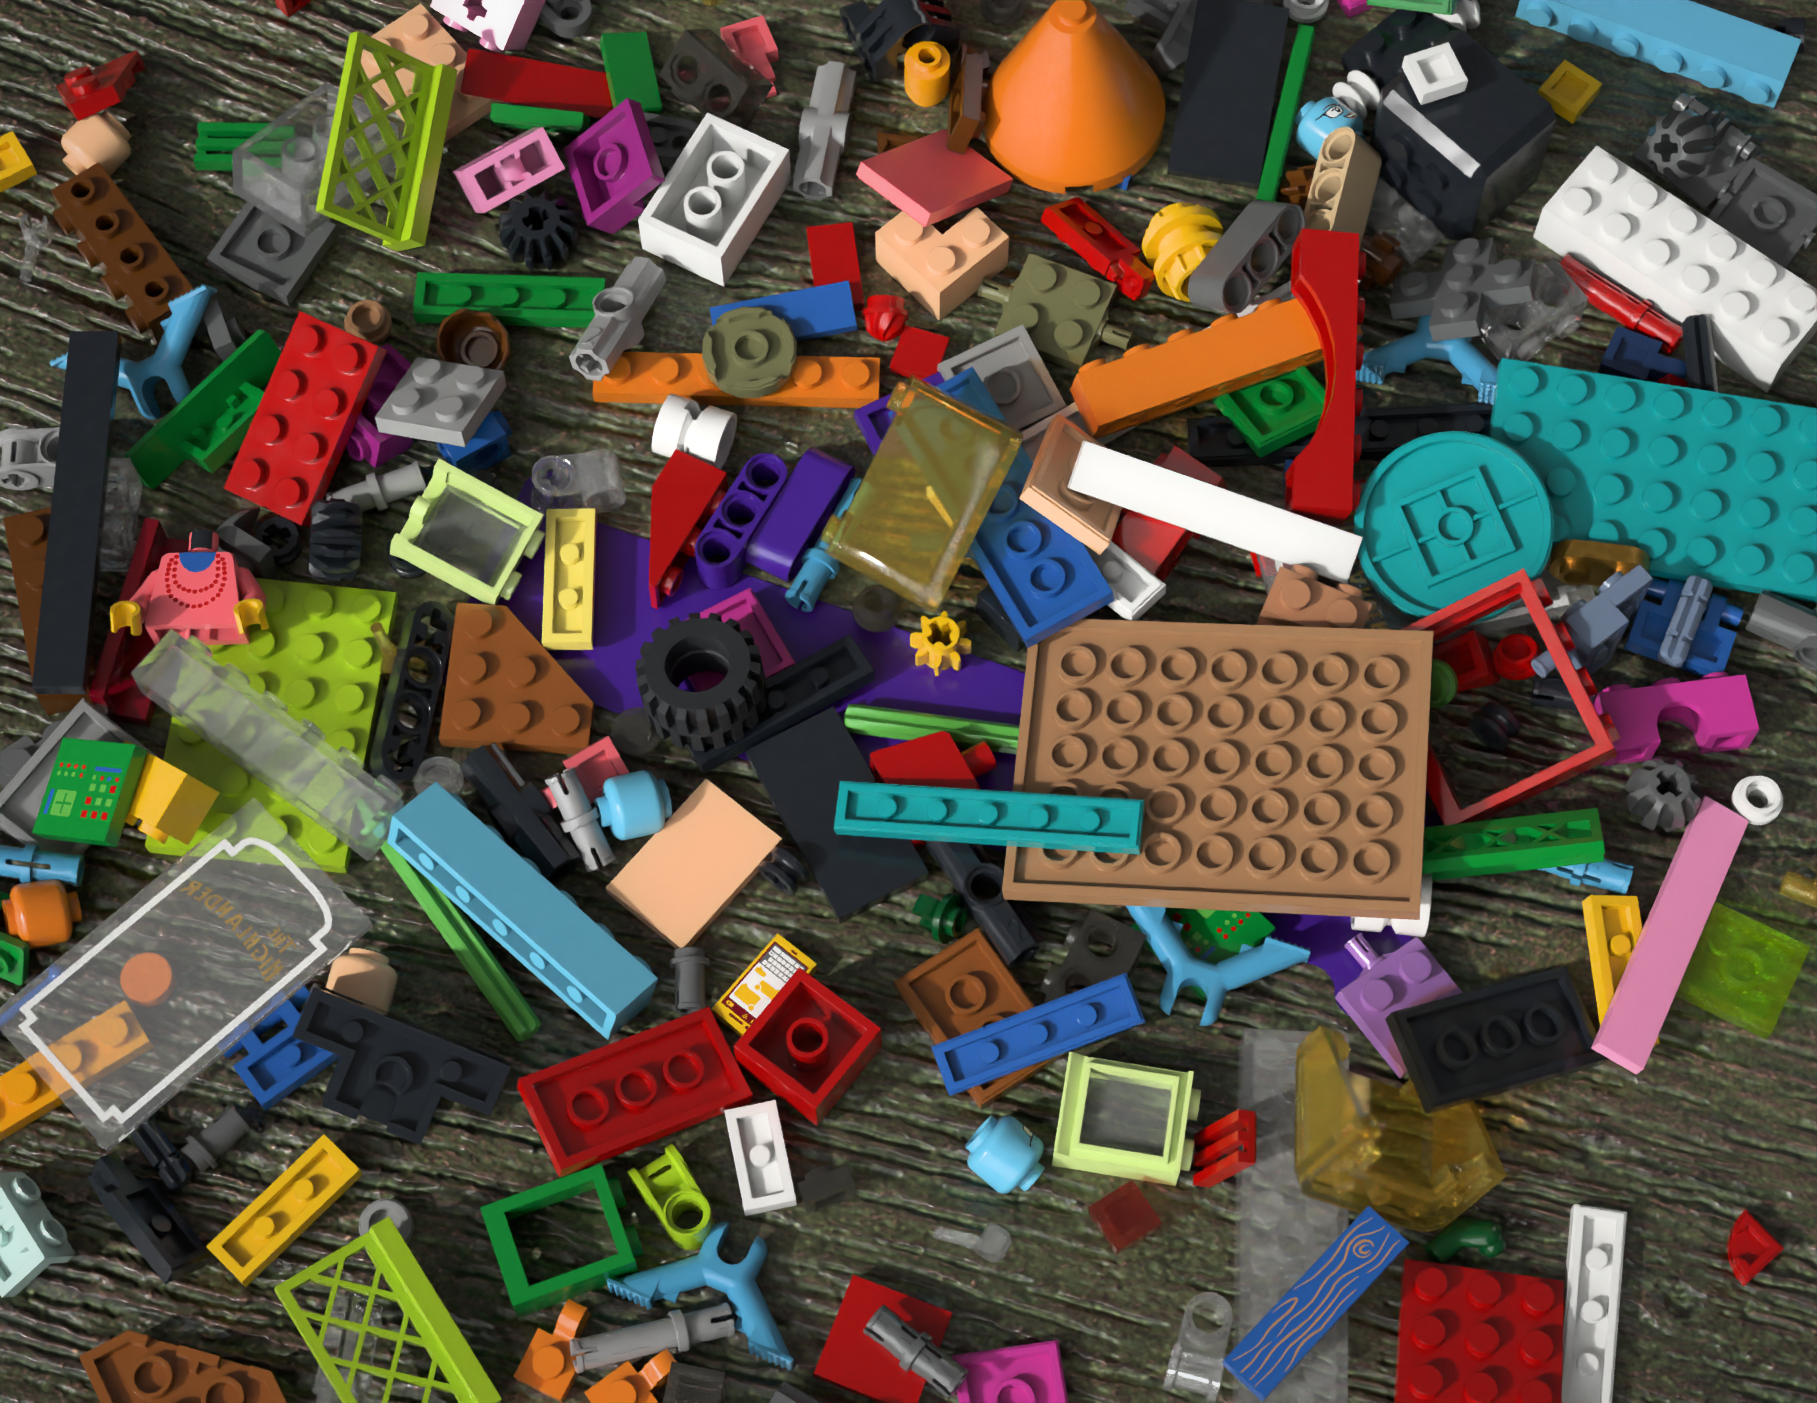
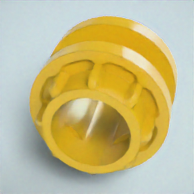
M1189 202L1174 203L1157 212L1145 231L1142 251L1148 264L1153 268L1155 280L1163 293L1175 297L1177 300L1190 302L1188 296L1189 279L1193 271L1223 236L1221 222L1216 213L1211 209Z

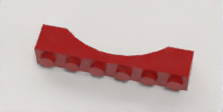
M1302 228L1292 245L1291 292L1305 309L1317 333L1324 357L1326 389L1323 411L1315 434L1285 473L1284 510L1323 524L1342 525L1352 510H1357L1360 501V482L1353 480L1354 463L1359 462L1362 447L1361 435L1354 434L1355 417L1360 416L1363 402L1362 388L1356 387V371L1361 370L1364 357L1363 342H1357V325L1361 326L1365 313V298L1358 296V280H1362L1365 274L1366 253L1365 251H1359V233Z

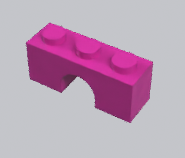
M1714 672L1701 677L1699 680L1680 682L1677 678H1666L1654 682L1651 686L1631 688L1628 684H1618L1607 687L1602 692H1599L1593 703L1598 715L1608 711L1621 736L1620 739L1612 742L1618 756L1601 763L1602 766L1652 759L1661 742L1657 724L1663 721H1676L1688 727L1695 736L1699 754L1748 748L1759 731L1746 674L1729 676L1726 672Z

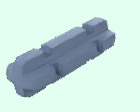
M1697 575L1688 577L1657 655L1661 663L1679 668L1686 660L1691 642L1694 639L1704 613L1705 605L1713 589V585L1709 580L1702 579Z

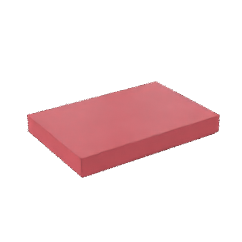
M946 129L860 162L856 173L859 179L924 227L1007 193L1013 182L1012 177L969 146H967L964 154L948 150L946 148Z

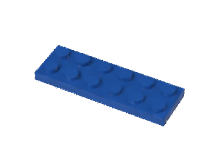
M973 366L888 412L893 426L1027 648L1115 601L1113 591L1083 543L1019 499L1033 463Z

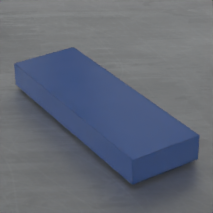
M849 280L710 307L712 326L716 324V319L722 314L740 307H762L772 311V315L778 317L781 321L783 318L791 326L797 342L858 330Z

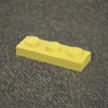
M595 508L546 510L542 645L545 650H593L597 530Z

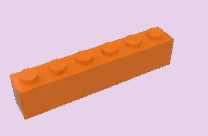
M1280 298L1271 299L1258 305L1254 309V313L1239 318L1237 314H1227L1213 321L1210 328L1195 333L1193 328L1184 329L1168 337L1167 343L1152 348L1148 343L1140 344L1127 350L1123 354V358L1107 363L1105 359H1097L1083 365L1078 370L1079 373L1076 374L1070 391L1088 434L1097 440L1220 397L1221 395L1286 374L1300 367L1323 361L1324 357L1317 333L1305 309L1296 298L1283 303ZM1357 325L1358 342L1363 335L1362 329L1359 325Z

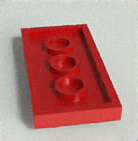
M299 311L224 485V489L301 526L310 528L312 506L317 500H323L387 350Z
M709 1006L518 1079L517 1084L518 1091L559 1178L724 1113V1110L749 1104L753 1096Z

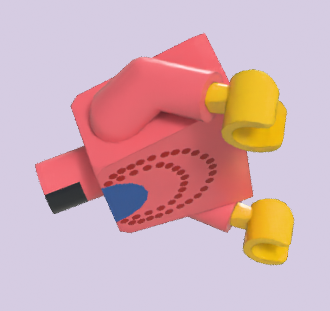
M195 530L189 535L188 552L167 553L163 555L159 569L150 573L129 601H120L110 607L111 632L117 633L119 628L131 626V634L140 636L142 634V623L145 621V627L155 646L249 644V625L260 624L262 630L269 628L266 617L267 596L249 569L238 566L233 553L218 552L219 535L209 530Z

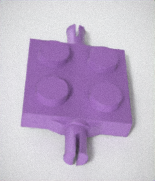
M1359 933L1355 938L1353 937L1344 947L1356 959L1363 970L1356 980L1338 992L1335 999L1396 1075L1402 1078L1408 1071L1385 1018L1391 1012L1463 992L1417 936L1397 951L1383 954L1379 957L1363 937V934Z

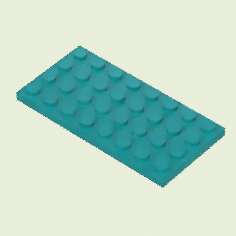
M1501 358L1497 370L1489 437L1514 449L1526 459L1541 478L1549 495L1553 510L1554 534L1552 547L1561 541L1572 539L1633 546L1644 550L1649 555L1650 576L1672 578L1686 582L1688 577L1697 575L1702 579L1709 580L1716 587L1759 594L1763 590H1767L1784 598L1817 603V408Z

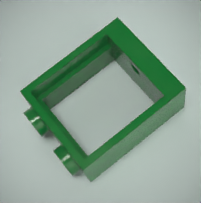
M602 1164L480 1207L512 1306L518 1318L608 1286V1278L615 1280L639 1272L634 1258L644 1255L634 1224L623 1227L617 1209L623 1208L627 1204L617 1176L607 1179ZM596 1189L618 1254L530 1286L509 1220Z

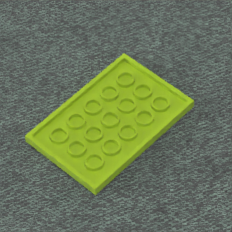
M255 578L267 596L266 617L269 628L262 630L260 624L249 625V644L187 646L163 761L218 791L219 795L189 845L180 842L172 836H169L165 844L147 835L145 847L149 853L204 858L225 840L235 848L245 840L257 839L277 848L299 869L348 874L358 820V804L362 799L399 600L396 592ZM248 846L234 858L224 850L213 859L286 867L274 855L258 846Z

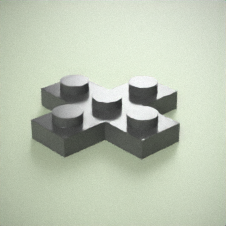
M1467 238L1456 243L1447 244L1441 271L1429 273L1417 271L1395 277L1389 301L1392 318L1395 320L1431 315L1429 329L1433 342L1480 336L1487 307L1534 301L1539 275L1535 258L1526 260L1506 259L1496 263L1497 250L1494 238L1481 240Z

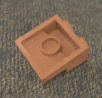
M1294 564L1291 565L1290 569L1280 566L1255 625L1363 629L1373 604L1364 601V593L1352 585L1338 584L1336 588H1332L1318 582V574L1306 566Z

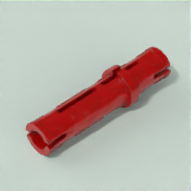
M1566 255L1555 269L1556 273L1552 275L1551 280L1566 287L1597 309L1616 319V321L1625 326V329L1663 342L1661 350L1669 356L1675 352L1683 341L1682 327L1653 309L1654 304L1646 299L1641 302L1637 298L1632 297L1609 280L1582 265L1571 255Z

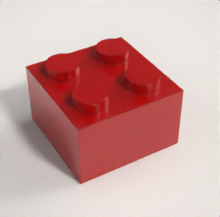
M799 967L733 1047L739 1067L818 1126L882 1048V1033L879 1026Z

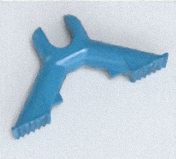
M202 284L201 287H196L195 290L191 289L190 293L186 292L185 295H180L179 298L175 297L174 301H169L168 305L172 314L169 318L160 322L164 333L154 355L139 362L120 357L118 386L131 391L139 412L145 418L155 420L161 416L154 397V387L161 379H165L178 404L191 393V388L181 365L211 296L218 292L216 288ZM68 351L65 355L62 354L61 357H57L55 360L52 359L50 361L51 367L66 370Z
M1431 315L1419 316L1414 333L1364 353L1362 368L1360 371H1356V381L1383 385L1386 374L1393 371L1405 373L1406 366L1424 358L1448 361L1462 374V384L1473 385L1479 391L1478 402L1493 405L1498 369L1471 343L1473 337L1433 342L1429 329Z
M1126 906L1167 971L1159 998L1161 1009L1170 1016L1179 991L1186 986H1197L1203 990L1207 998L1200 1026L1212 1025L1218 1019L1228 991L1300 962L1307 963L1311 952L1309 948L1304 949L1303 946L1298 947L1296 944L1291 945L1290 942L1285 943L1284 940L1278 941L1277 937L1272 939L1271 936H1267L1263 945L1252 947L1242 944L1238 955L1218 963H1212L1193 957L1180 936L1183 924L1171 921L1166 914L1167 908Z
M719 1222L713 1225L698 1255L615 1280L607 1279L610 1293L615 1292L616 1296L622 1295V1299L628 1298V1301L634 1300L635 1304L640 1303L641 1307L646 1306L647 1310L652 1309L655 1301L660 1299L676 1304L680 1293L707 1285L727 1294L738 1317L734 1324L735 1330L745 1334L748 1339L750 1355L755 1353L756 1357L762 1356L763 1360L768 1359L769 1363L774 1362L775 1366L780 1364L781 1368L787 1367L788 1371L794 1368V1358L791 1357L756 1282V1278L768 1253L767 1243L759 1235L755 1238L748 1255L742 1262L734 1265L726 1264L718 1255L727 1236L730 1223Z

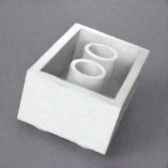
M707 113L665 177V181L661 183L638 219L642 249L724 287L791 181L789 149Z

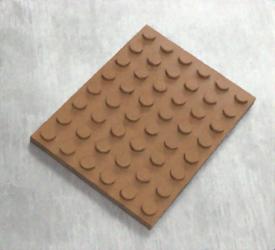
M1080 619L1029 647L1027 651L1013 792L1144 800L1145 813L1140 855L1007 846L1002 886L1004 900L1420 920L1433 631Z

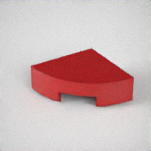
M1746 1209L1734 1222L1727 1241V1253L1731 1269L1743 1287L1784 1249Z

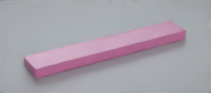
M1706 795L1701 799V806L1695 818L1690 820L1591 1047V1049L1634 1074H1638L1645 1068L1749 820Z

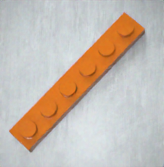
M622 352L611 372L605 374L602 381L593 380L592 393L594 402L663 404L668 395L673 393L695 400L699 405L861 408L879 399L880 358L797 356V366L789 381L776 392L759 398H738L721 391L709 379L703 364L702 354Z

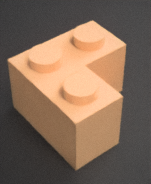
M977 207L944 234H941L933 225L922 226L904 211H901L875 232L876 262L938 321L942 320L979 290L984 277L991 280L1008 266L1009 236Z

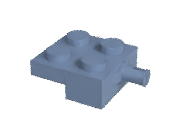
M1640 564L1626 575L1621 571L1614 573L1598 589L1600 594L1588 603L1584 599L1578 600L1562 615L1561 620L1564 622L1576 649L1568 652L1576 670L1585 666L1591 676L1611 661L1628 623L1634 619L1653 580ZM1548 650L1531 662L1534 671L1542 678H1545L1554 669L1558 671Z

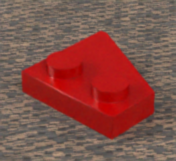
M135 50L93 70H90L88 66L75 69L64 76V83L56 87L65 105L74 117L80 121L121 102L127 94L126 91L136 81L133 74L143 71L145 66L138 51Z

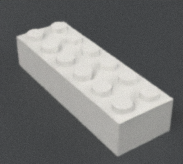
M1597 145L1542 209L1533 238L1562 257L1568 254L1571 255L1582 265L1598 273L1641 302L1644 299L1654 304L1653 309L1680 327H1682L1683 321L1688 316L1707 315L1711 320L1715 358L1765 392L1771 389L1817 331L1816 288Z

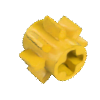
M943 611L940 616L932 619L923 615L921 617L922 633L914 632L910 634V646L919 649L915 654V664L921 666L926 663L934 669L935 676H939L941 670L951 667L957 671L961 670L959 654H970L972 646L971 640L962 638L966 633V622L963 620L955 623L952 619L948 618L947 611Z

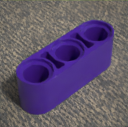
M813 446L808 448L751 538L746 550L745 561L787 583H791L803 566L802 557L805 551L815 546L849 487V482L855 477V467Z
M760 453L748 460L695 543L697 575L705 586L712 589L730 587L738 580L747 566L745 554L750 540L787 482V467L784 461L777 455ZM763 480H770L775 482V484L770 487H762L757 485L758 482H761ZM743 517L752 520L745 525H738L732 522L737 518ZM715 555H722L728 558L721 563L708 561L710 557Z

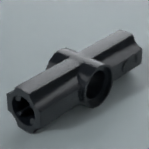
M496 743L486 746L482 745L468 754L467 759L459 766L461 773L488 807L487 812L510 846L516 845L525 858L533 861L539 868L541 875L551 884L559 883L570 876L574 869L582 862L581 855L553 820V812L538 789L530 781L524 782L513 764L507 759Z
M926 841V847L963 899L967 914L979 923L1008 968L1022 965L1035 957L1046 946L1045 938L1019 900H1004L1002 893L1004 871L999 866L993 864L980 844ZM981 886H990L999 895L992 900H981L973 894V891Z

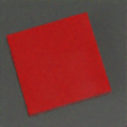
M853 1275L813 1373L814 1378L878 1403H919L927 1381L914 1371L906 1372L899 1367L900 1360L882 1345L865 1335L863 1330L867 1327V1323L875 1312L885 1304L910 1327L912 1326L920 1334L926 1331L933 1337L932 1343L940 1348L952 1319V1312Z

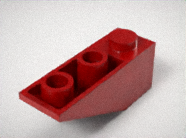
M675 449L652 485L649 592L651 607L657 610L667 595L672 597L678 591L684 577L683 568L690 557L696 558L695 543L728 492L727 472Z

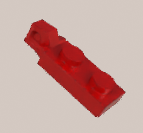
M1075 197L1045 208L1040 221L1052 230L1060 241L1068 244L1082 256L1091 268L1106 276L1108 280L1116 281L1118 291L1134 301L1148 295L1153 279H1155V274L1138 257L1141 250L1081 198Z

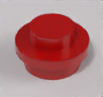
M1508 635L1499 642L1493 652V667L1500 676L1506 679H1528L1537 674L1532 668L1531 662L1540 656L1542 651L1536 642L1527 635Z

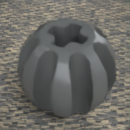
M1673 110L1658 118L1656 125L1649 129L1646 142L1649 144L1650 149L1646 155L1650 164L1657 165V171L1660 175L1669 179L1680 178L1688 180L1705 171L1706 165L1713 161L1716 148L1713 146L1712 141L1716 134L1712 125H1705L1703 115L1690 110L1683 112Z
M1661 757L1645 761L1642 769L1637 768L1632 771L1626 783V790L1630 793L1626 797V805L1630 815L1638 814L1643 817L1641 826L1653 831L1658 824L1666 832H1671L1682 828L1685 820L1690 821L1695 818L1701 806V799L1697 796L1701 792V784L1697 774L1689 775L1684 772L1686 768L1685 763L1674 758L1670 764H1667Z

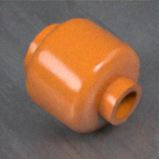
M57 879L36 880L14 885L9 895L10 898L2 900L7 934L28 943L29 949L67 942L73 932L72 923L82 921L77 892L67 893L64 884Z

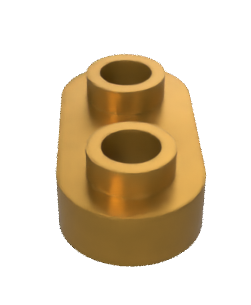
M1572 539L1561 541L1552 547L1549 570L1555 578L1566 585L1579 586L1585 584L1601 586L1614 573L1621 571L1626 575L1639 564L1649 573L1650 558L1644 550L1633 546Z

